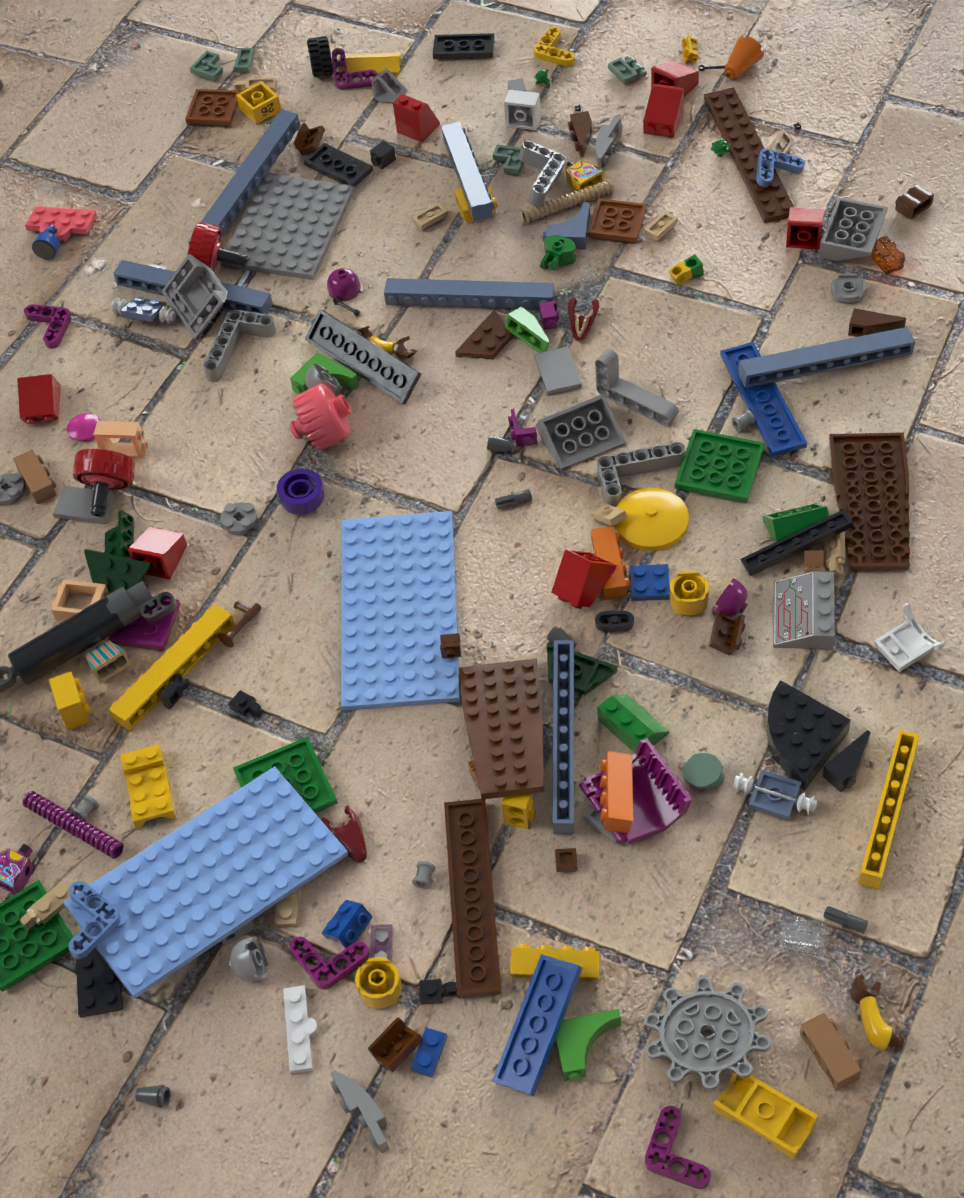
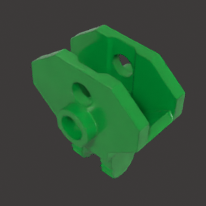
M560 235L547 236L544 239L545 255L541 260V266L546 267L551 263L550 269L554 271L558 266L573 264L577 260L574 253L576 246L573 240Z

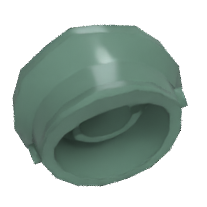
M709 753L694 754L683 766L684 780L695 789L707 792L723 783L725 776L722 772L723 766L715 755Z

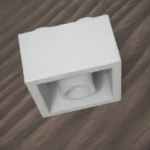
M509 90L504 101L506 127L537 130L541 120L540 94Z

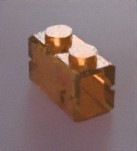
M887 236L877 239L871 254L872 259L886 275L901 270L904 267V253L896 248L895 242L891 241Z

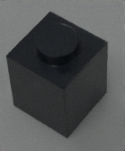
M382 141L370 150L371 162L381 169H384L396 160L395 148L385 141Z

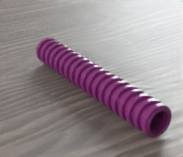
M29 791L24 796L22 802L24 807L95 847L112 859H116L121 855L124 849L122 842L59 805H55L54 802H51L35 791Z

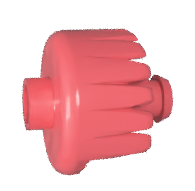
M318 384L294 397L293 407L294 409L298 408L295 413L299 417H297L296 422L292 420L289 427L296 439H303L305 435L310 441L315 440L311 444L317 446L316 449L323 451L350 435L347 415L352 412L342 394L336 397L327 385Z

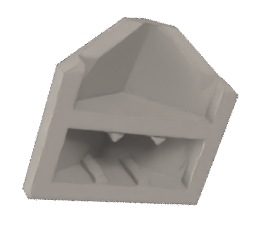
M387 68L372 79L373 96L379 102L393 103L401 94H405L408 91Z

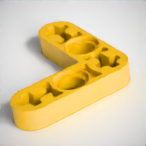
M556 26L548 28L534 47V57L566 67L572 66L575 63V56L572 52L554 48L561 38L560 28Z

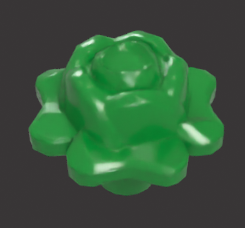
M541 69L536 73V85L543 82L547 85L551 81L547 78L548 69L545 71Z
M722 139L717 140L715 143H712L711 151H714L717 156L721 157L725 152H729L730 144Z

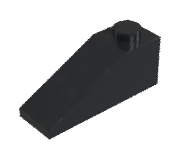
M869 730L865 731L824 766L822 777L840 792L845 788H851L856 782L858 771L869 744L871 733Z

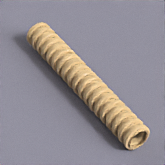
M610 180L603 181L602 184L598 183L597 186H589L588 189L583 188V190L580 189L578 192L574 191V194L571 192L569 195L566 194L565 196H560V198H555V200L546 201V203L539 207H528L527 210H522L523 219L526 223H530V221L533 222L535 219L538 220L539 217L544 218V216L547 217L549 214L553 215V213L556 214L558 211L570 209L572 206H579L581 203H586V201L590 202L595 200V198L608 196L609 193H614L613 183Z

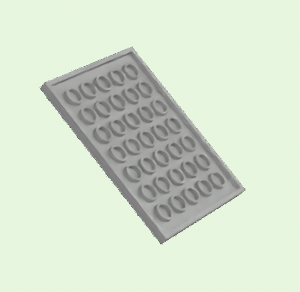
M273 174L265 175L226 249L241 253L242 255L246 254L248 256L247 265L243 268L242 266L220 262L221 266L314 280L355 191L354 186Z

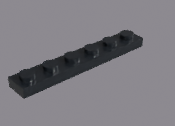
M841 510L741 558V563L748 575L752 576L854 527L853 522L846 511Z

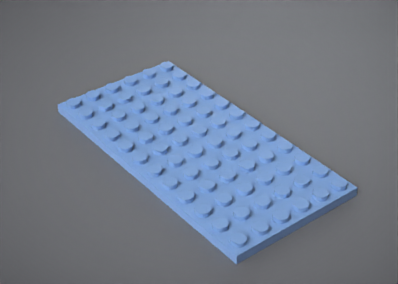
M452 511L342 520V711L460 702L458 657L442 659L440 650V635L457 633Z
M274 766L89 885L116 906L121 917L120 923L96 946V949L132 997L136 999L348 856V851ZM83 890L76 893V894L80 893L81 895L84 896V899H86V896L84 895ZM71 897L63 901L64 906L81 928L93 919L90 914L74 903ZM94 900L90 902L89 907L92 909L98 908L101 902ZM105 910L103 911L106 914L107 919L115 918L114 914L110 916L106 913ZM92 928L89 931V935L97 936L101 930L99 928Z

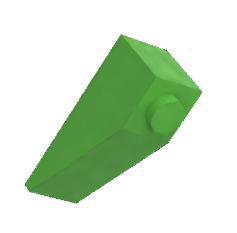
M520 307L508 314L504 328L537 352L547 351L550 341L531 313Z

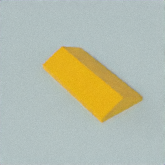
M401 53L345 54L348 73L375 70L379 75L387 68L393 75H399ZM340 66L339 71H343L344 67Z

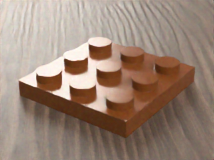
M196 89L185 118L186 124L231 126L238 106L236 95L240 93V90Z
M598 198L589 226L588 237L637 243L647 204Z

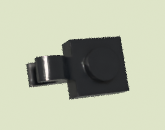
M180 673L175 676L174 682L166 687L160 695L164 707L169 710L182 697V691L190 685L188 678L184 682H180L183 679Z
M241 690L228 703L230 709L244 717L247 713H250L259 718L264 713L260 710L261 705L256 702V699Z
M441 979L420 981L421 1005L443 1003V997L457 996L456 982H447L442 985Z

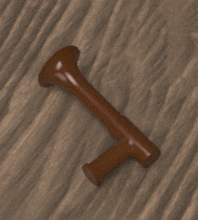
M240 601L234 603L235 609L246 614L231 630L226 633H218L219 640L229 648L234 646L233 639L235 635L262 609L258 603H255L251 608L240 603Z

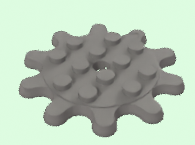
M702 976L696 980L695 991L691 994H682L676 988H668L664 991L663 997L669 1004L668 1010L662 1014L649 1013L644 1018L645 1025L660 1034L658 1040L648 1044L645 1051L650 1059L668 1058L672 1061L667 1076L673 1083H680L689 1074H698L702 1078V1085L707 1090L712 1091L719 1085V1076L723 1072L731 1071L743 1079L748 1078L752 1074L753 1069L746 1056L753 1051L766 1052L769 1050L771 1039L755 1031V1025L767 1018L768 1009L764 1005L753 1007L743 1005L741 1000L746 992L743 984L734 983L726 991L717 992L712 987L711 979ZM705 1030L714 1032L706 1038L702 1035V1032Z

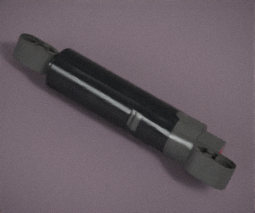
M143 581L126 591L123 586L81 612L10 652L8 658L12 666L10 668L7 666L0 667V693L13 686L17 676L20 677L24 684L28 685L141 617L148 623H154L176 609L177 603L173 595L169 592H162L152 597ZM170 599L171 603L169 605H162L164 600ZM151 610L153 614L149 615L147 611Z

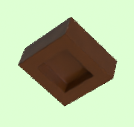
M576 848L555 849L556 872L578 871Z

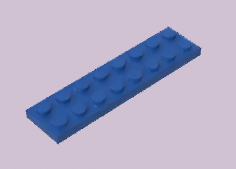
M754 342L721 350L720 356L747 409L754 415L755 424L771 456L775 457L807 448V441L775 382L749 388L744 387L738 375L739 361L761 356Z

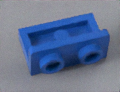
M345 900L333 918L327 923L322 931V935L326 939L340 942L346 949L356 942L372 919V915L361 903Z

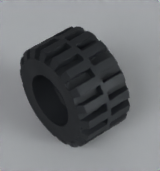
M327 36L308 38L307 45L313 76L333 75L332 58Z

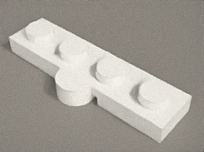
M303 985L284 988L290 1073L292 1075L313 1071L310 1038L317 1034L318 1025L313 1018L308 1016L306 987Z

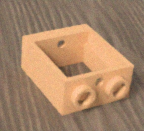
M97 421L93 435L99 449L119 452L131 458H144V454L148 450V442L145 441L144 430L141 429L139 422ZM111 438H132L133 443H114L111 441Z
M63 580L61 586L57 589L55 601L51 604V612L56 621H65L82 611L81 609L64 607L69 593L93 596L90 604L92 605L109 595L105 584Z

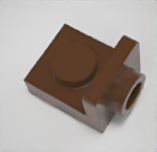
M460 633L440 635L442 659L461 657Z

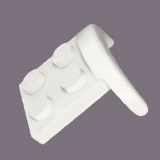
M908 603L903 605V614L906 621L874 641V646L898 672H901L932 651L939 650L945 644L944 641L937 642L923 630L915 619Z

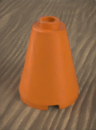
M744 35L737 39L724 69L727 78L737 79L763 58L764 51H761L762 46L750 36L744 38Z

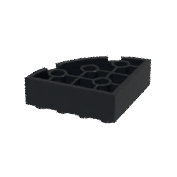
M780 680L773 691L768 708L766 732L772 756L776 763L785 771V775L790 779L802 782L801 788L806 790L849 733L851 719Z

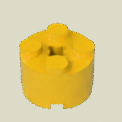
M692 570L678 573V576L670 582V604L674 612L678 615L704 613L709 600L708 580L700 576V573Z
M384 957L368 959L362 967L358 968L355 975V983L361 1000L366 1006L375 1009L394 1006L402 991V983L397 967Z

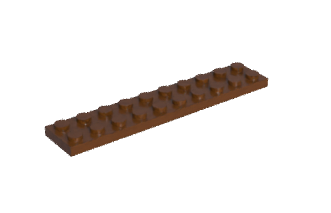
M485 799L444 802L457 997L459 999L499 995L502 992Z

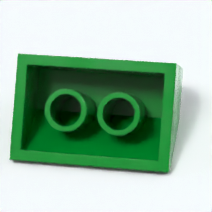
M814 503L764 515L763 520L771 539L777 542L829 517L827 506Z
M627 694L612 695L597 707L598 721L634 753L638 748L640 740L647 738L654 746L669 734L665 727Z

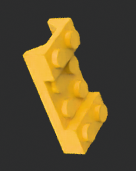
M160 744L120 754L131 803L132 820L136 829H141L146 821L158 817L176 819Z
M734 1072L721 1096L713 1103V1111L731 1122L735 1120L774 1144L773 1148L792 1160L796 1158L818 1120L817 1114L756 1077L750 1075L748 1078L743 1079Z

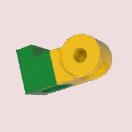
M694 254L674 265L670 269L669 274L676 284L681 285L695 276L698 278L703 276V263Z

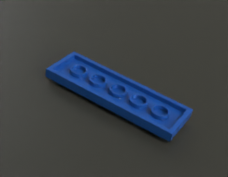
M541 954L492 1081L494 1083L534 1097L582 967Z

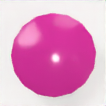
M91 413L75 416L67 425L68 436L71 439L91 442L95 438L93 434L97 421H100V419Z

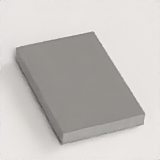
M568 346L534 354L547 395L582 388Z
M64 486L53 516L54 518L105 524L115 501L116 493L108 491L106 509L104 510L105 515L97 517L90 513L94 489Z

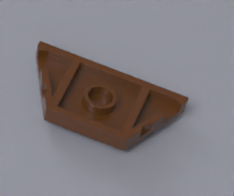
M493 310L455 351V355L460 358L461 355H471V358L493 360L513 338V334L504 328L505 323L497 312Z

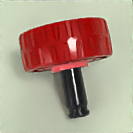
M204 222L196 224L190 240L188 254L210 267L213 272L218 261L242 266L243 268L246 267L248 261L246 254L242 255L241 253L221 249L222 229L219 226Z
M83 449L76 453L73 465V478L82 484L94 487L91 515L97 517L105 515L104 510L106 509L108 490H121L132 486L135 475V461L131 457L105 449Z

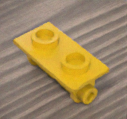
M689 32L681 43L684 64H686L687 60L696 62L699 59L697 40L691 38Z

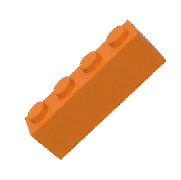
M613 526L591 529L594 554L617 565L602 589L604 600L627 597V589H630L629 579L624 577L626 565L625 562L621 563V559H623L622 548H618L617 545L620 544L619 534L615 533Z
M607 751L605 759H601L600 771H603L600 780V788H603L600 797V804H603L600 820L604 821V830L629 833L633 823L632 754Z

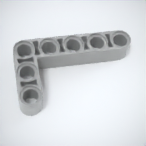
M524 141L518 156L519 160L542 170L532 187L528 199L531 205L539 207L544 203L560 177L566 158L562 154L530 141Z
M241 310L228 312L203 365L207 380L217 382L222 378L241 334L272 337L275 335L276 328L273 317L268 314Z
M606 349L595 361L596 389L599 394H604L606 398L664 426L669 425L679 413L678 407L672 402L620 378L619 358L613 350Z
M673 442L604 455L598 458V478L605 503L616 507L622 499L619 477L681 466L685 456V445L680 442Z

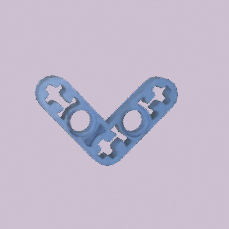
M764 148L758 156L756 181L760 186L768 187L773 180L774 167L793 173H801L805 166V161L793 155Z
M77 881L69 888L70 897L74 903L93 917L71 939L68 945L71 956L76 959H82L120 923L121 917L116 906L85 882ZM76 890H78V891H82V890H83V893H84V895L86 896V899H84V896L81 895L80 893L76 894L75 891H76ZM94 900L101 902L98 908L92 909L89 907L90 902ZM105 910L106 913L110 916L114 914L115 918L107 919L106 914L103 911ZM92 928H99L101 930L97 936H90L89 931ZM76 945H78V946H83V949H82V950H80V949H77V950H76V949H75V946H76Z

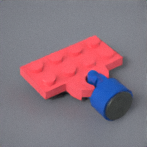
M35 207L25 224L27 231H40L32 244L33 252L45 260L54 258L60 247V241L66 242L71 234H88L97 217L96 210Z

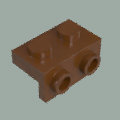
M305 123L301 124L293 143L301 155L313 153L318 149L325 132L324 127L321 125L309 129Z
M719 611L715 615L709 647L727 655H731L735 650H738L742 644L741 634L746 625L744 623L745 615L741 614L736 619Z
M397 1017L368 1047V1051L378 1064L393 1073L423 1039L420 1034L408 1028L402 1019Z

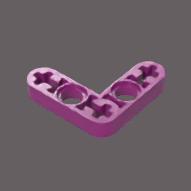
M336 48L332 51L334 81L337 89L345 90L372 86V79L370 77L373 76L374 79L378 75L375 70L348 73L344 50ZM337 55H340L341 61H338ZM340 66L344 67L343 71H337L336 69ZM340 77L343 78V83H340ZM356 77L361 79L359 82H353V79Z
M35 304L28 305L24 309L25 316L29 321L50 323L43 340L47 348L53 349L58 347L72 318L69 310L63 307ZM61 326L60 329L54 330L55 327Z
M301 936L295 937L289 944L293 957L316 986L323 990L329 989L365 963L370 956L367 944L361 941L351 944L327 963L324 962L306 938ZM297 945L303 946L304 951L306 953L304 956L303 953L296 948ZM355 951H363V955L360 956ZM349 955H350L351 959L353 958V961H354L353 963H351V960H350V958L348 957ZM311 958L318 960L317 965L314 967L306 966L307 961ZM340 961L348 963L347 967L343 970L336 968L337 963ZM331 968H333V971L336 974L335 976L333 975V972L331 973ZM322 975L328 977V980L326 982L324 980H321L320 977Z
M666 1106L660 1112L646 1151L645 1166L652 1173L696 1189H704L710 1183V1170L702 1164L670 1153L680 1125L681 1114L676 1107ZM670 1113H673L674 1119L671 1120L668 1129L665 1127L667 1124L666 1116H669ZM662 1133L668 1135L670 1139L664 1145L659 1144L656 1140V1137ZM658 1156L659 1161L665 1164L666 1159H668L667 1170H664V1164L657 1162L656 1165H652L651 1159ZM675 1163H680L683 1165L684 1171L681 1174H674L671 1171V1166ZM688 1167L692 1168V1174L689 1175V1178H686L688 1174ZM703 1172L706 1179H701L700 1182L696 1181L695 1175Z

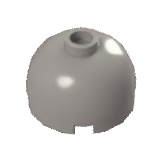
M317 363L309 368L305 376V384L308 389L318 384H325L335 393L340 388V384L334 376L330 377L327 374L329 372L327 369Z
M249 937L239 941L231 952L229 960L230 970L243 981H258L265 979L268 975V972H265V967L269 966L267 954L263 944L255 941L258 939L257 937Z

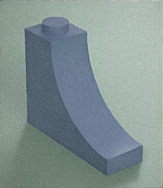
M583 203L580 211L568 221L547 225L546 232H543V242L547 236L560 235L573 240L576 249L586 250L590 203Z

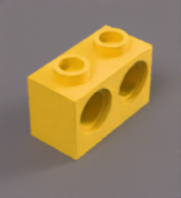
M532 794L503 797L502 811L504 824L529 829L530 822H534L536 810H534L535 800L532 799Z

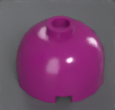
M348 268L336 269L329 275L327 280L328 293L332 299L339 298L341 301H348L358 295V291L361 290L358 275Z
M733 578L731 580L733 586L729 584L715 603L718 607L714 606L711 609L715 613L720 611L734 617L738 612L742 614L748 606L745 603L748 597L746 588Z

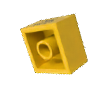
M262 81L236 95L239 109L255 124L281 111L279 96Z
M70 671L49 679L57 709L68 731L91 723L89 715L92 713L89 704L86 702L87 697L79 678H74Z

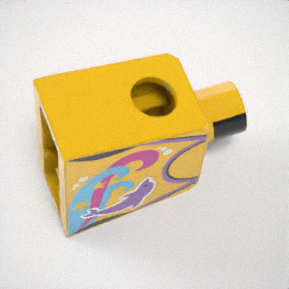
M581 160L576 164L569 161L565 166L567 183L574 191L578 192L580 189L583 190V188L588 189L589 186H597L598 183L602 184L603 170L586 160Z

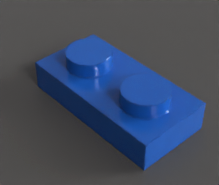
M425 1028L422 1036L423 1041L419 1044L411 1071L433 1078L447 1040V1034Z

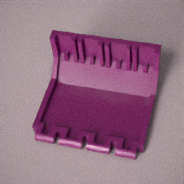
M647 738L640 740L638 748L632 756V826L629 833L611 831L618 843L625 842L628 845L664 832L687 813L692 802L690 794L683 788L678 778L672 773L667 763L661 758L656 748ZM603 771L585 777L584 781L579 784L586 797H590L589 801L597 813H601L603 804H600V797L603 792V788H600V780Z

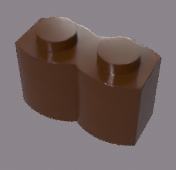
M919 185L911 187L907 193L897 197L895 210L909 219H913L921 211L928 209L932 205L934 194Z

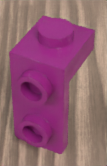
M511 409V416H508L509 427L513 426L510 432L511 439L516 442V447L538 444L536 427L518 429L515 411Z

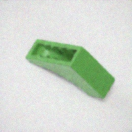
M316 353L290 378L292 389L295 393L301 394L308 389L305 384L306 373L313 364L317 363L329 371L327 374L330 377L334 376L340 386L353 390L359 386L356 373L319 353Z
M619 1009L564 1019L556 1037V1044L564 1081L576 1082L581 1080L582 1077H586V1059L593 1043L605 1032L621 1026Z

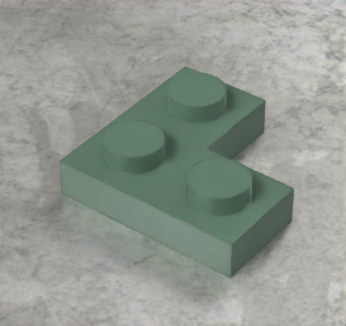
M206 51L190 67V72L216 81L223 73V68L215 65L220 60L219 54Z
M496 145L493 160L506 162L504 173L519 175L524 164L518 158L521 150L520 147Z

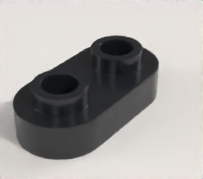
M603 611L596 615L595 626L602 632L628 631L634 626V616L628 611Z

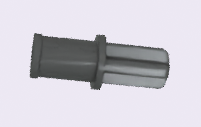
M527 489L517 493L511 492L510 495L496 498L495 505L500 509L531 501V491Z
M830 906L826 907L823 916L828 920L841 924L842 928L846 926L862 934L865 933L868 925V920L853 916L849 911L846 913Z

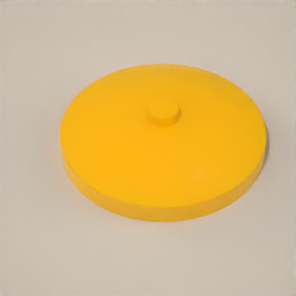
M661 488L638 489L627 494L616 506L619 509L625 510L627 518L614 525L616 533L619 534L622 541L633 548L643 551L667 549L678 543L687 532L689 525L688 509L680 497L668 490Z

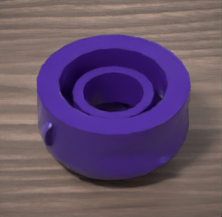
M300 468L285 473L278 481L277 493L282 507L289 513L296 515L311 513L322 504L324 499L322 480L316 472L310 469Z

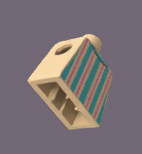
M109 640L100 645L95 644L85 654L99 684L131 665L125 651Z

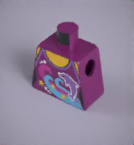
M23 844L17 852L5 848L0 853V887L14 895L25 888L34 870L33 864L28 859L33 850L26 844Z

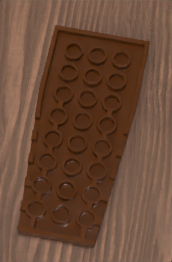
M904 432L829 434L832 480L838 511L845 510L854 526L845 531V546L850 570H909V471Z
M537 658L459 667L463 715L481 799L544 792L543 700Z

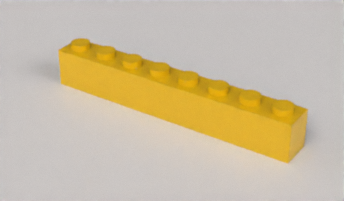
M216 604L207 609L204 615L194 622L191 628L181 635L178 641L168 648L165 654L155 661L111 705L108 710L112 719L130 731L161 700L160 695L166 687L174 682L175 676L180 673L183 678L220 641L218 633H226L235 626L232 614Z
M903 730L898 731L858 882L860 885L880 890L913 765L919 734Z

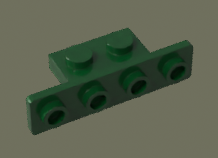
M120 510L118 512V525L105 533V553L131 558L128 549L134 543V518Z

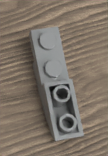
M614 116L609 125L602 124L596 139V164L601 169L608 164L609 158L615 153L616 146H614V142L623 128L621 117Z
M335 1070L332 1071L333 1081L330 1084L335 1094H341L343 1100L340 1101V1104L345 1114L350 1112L353 1119L358 1117L363 1128L368 1127L371 1133L368 1135V1138L373 1148L378 1146L381 1153L387 1151L389 1147L381 1131V1128L387 1126V1122L378 1105L355 1081Z

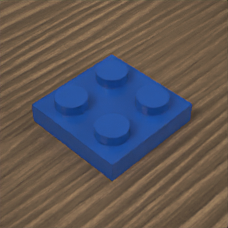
M668 564L630 566L631 601L670 600Z

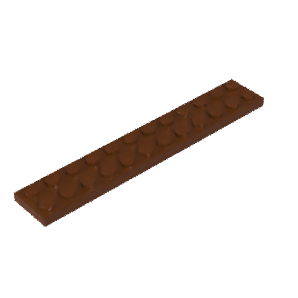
M734 87L704 94V101L723 140L730 144L729 152L763 222L768 223L789 218L790 207H794L775 168L770 186L762 187L756 181L758 156L761 150L764 149V146Z

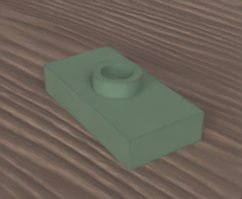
M239 48L234 65L235 72H250L255 55L254 48Z

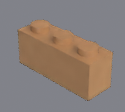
M32 449L13 458L36 504L56 496L54 488L57 486L53 478H48L50 473L46 466L42 467L44 463L40 455H36Z
M824 1012L801 1024L800 1035L835 1091L860 1079L861 1063L857 1057H853L849 1052V1045L845 1038H841L837 1033V1026L833 1019H828Z

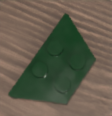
M84 549L92 582L105 584L109 593L122 586L126 591L144 579L143 576L148 569L153 566L151 562Z
M548 642L549 683L554 684V644ZM574 651V692L583 695L588 694L617 673L618 667Z

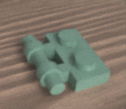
M626 56L625 61L619 58L608 63V69L624 84L638 79V75L642 77L647 75L645 68L642 65H638L637 61L630 56Z

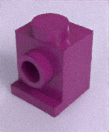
M557 302L539 303L543 330L557 328V321H559Z

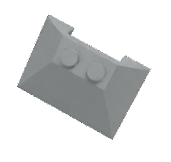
M190 254L187 255L162 289V293L195 339L200 336L225 303L228 293L212 269Z

